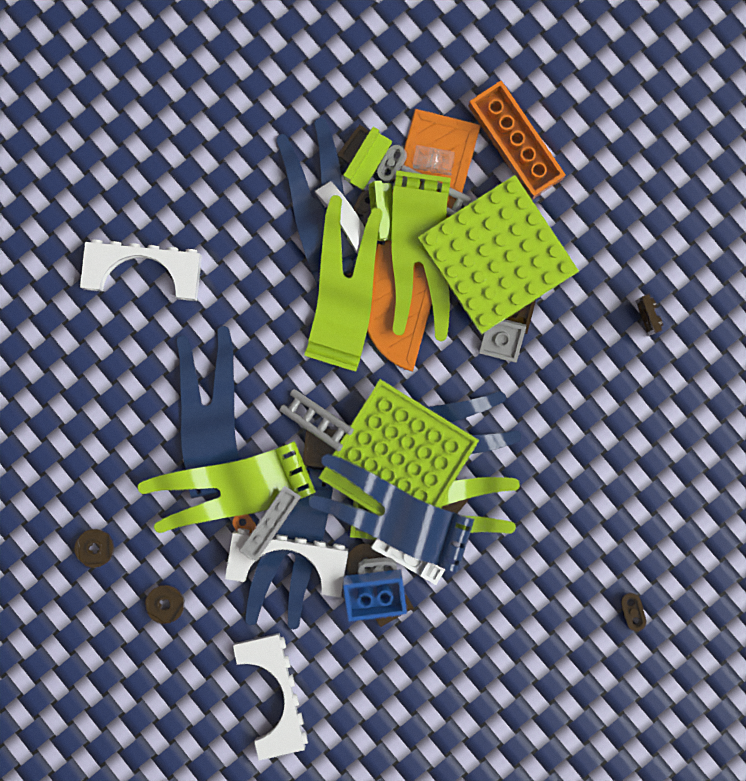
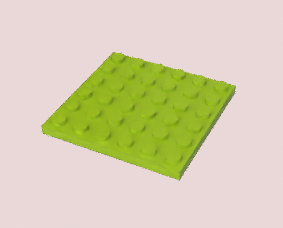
M516 175L418 237V240L481 335L579 272Z
M380 379L350 426L354 429L351 435L346 433L340 443L343 445L340 451L336 450L333 456L356 464L408 494L438 507L479 440ZM328 467L324 468L319 479L379 516L385 514V507L344 476Z

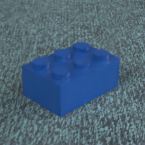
M402 569L343 576L348 621L407 614Z

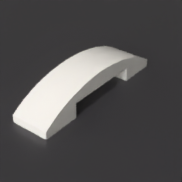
M330 181L316 190L315 193L325 208H328L330 198L333 195H338L342 198L341 228L347 235V240L358 254L365 227L346 198Z
M377 538L371 546L372 549L386 557L392 558L397 563L437 585L445 569L437 565L408 556Z

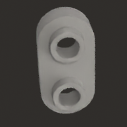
M393 145L385 154L377 170L379 178L383 181H393L396 178V170H401L407 158V153L403 147ZM400 154V157L395 159L396 155ZM391 170V174L386 176L387 171Z
M389 557L365 559L358 564V574L397 570L395 560Z

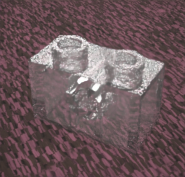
M416 145L413 168L451 176L455 153Z

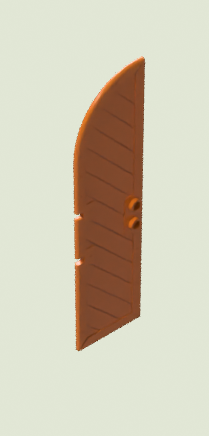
M415 109L404 146L407 158L403 165L422 174L451 178L450 187L462 193L481 125ZM448 196V208L452 209L456 198ZM392 240L385 241L384 245L377 244L372 305L367 332L383 356L395 365L413 372L432 305L430 289L424 265L419 262L415 263L412 299L405 332L402 335H396L393 332L396 288L392 261Z

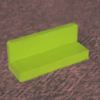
M374 126L372 127L343 175L344 180L361 190L365 189L392 144L390 139L380 134L379 129Z
M374 181L368 184L371 211L373 208H380L383 212L377 241H391L393 208L391 183Z

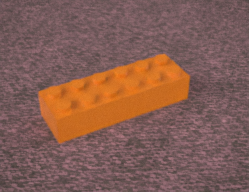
M502 80L469 101V109L532 200L564 179L565 173Z

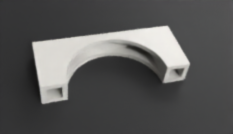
M94 239L91 242H85L80 288L103 292L105 281L116 266L129 259L148 258L161 263L168 269L175 283L177 299L197 301L202 256L200 253H197V250L186 249V252L178 251V248L167 247V250H161L159 246L148 245V248H141L140 244L129 243V246H121L122 243L110 241V244H103V241Z
M238 528V531L234 530L232 533L225 579L245 582L249 568L255 562L240 551L252 534L249 533L248 529ZM276 534V537L272 538L262 555L282 549L292 550L304 555L318 570L322 583L321 594L341 597L348 549L345 548V545L333 544V546H328L323 541L309 543L306 542L307 539L298 537L295 540L287 539L288 536Z
M280 633L234 643L233 648L237 665L254 664L265 668L276 677L284 693L285 707L281 720L270 732L255 739L258 759L263 760L305 750V744L308 743L306 732H302L301 725L304 724L301 713H298L296 707L299 705L297 694H293L292 687L295 686L293 675H289L288 668L291 665L289 657L284 654L283 649L286 648L284 637H280Z

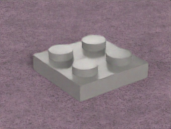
M509 320L500 322L484 333L479 353L517 362L526 325Z

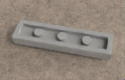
M284 486L240 551L257 562L301 496Z

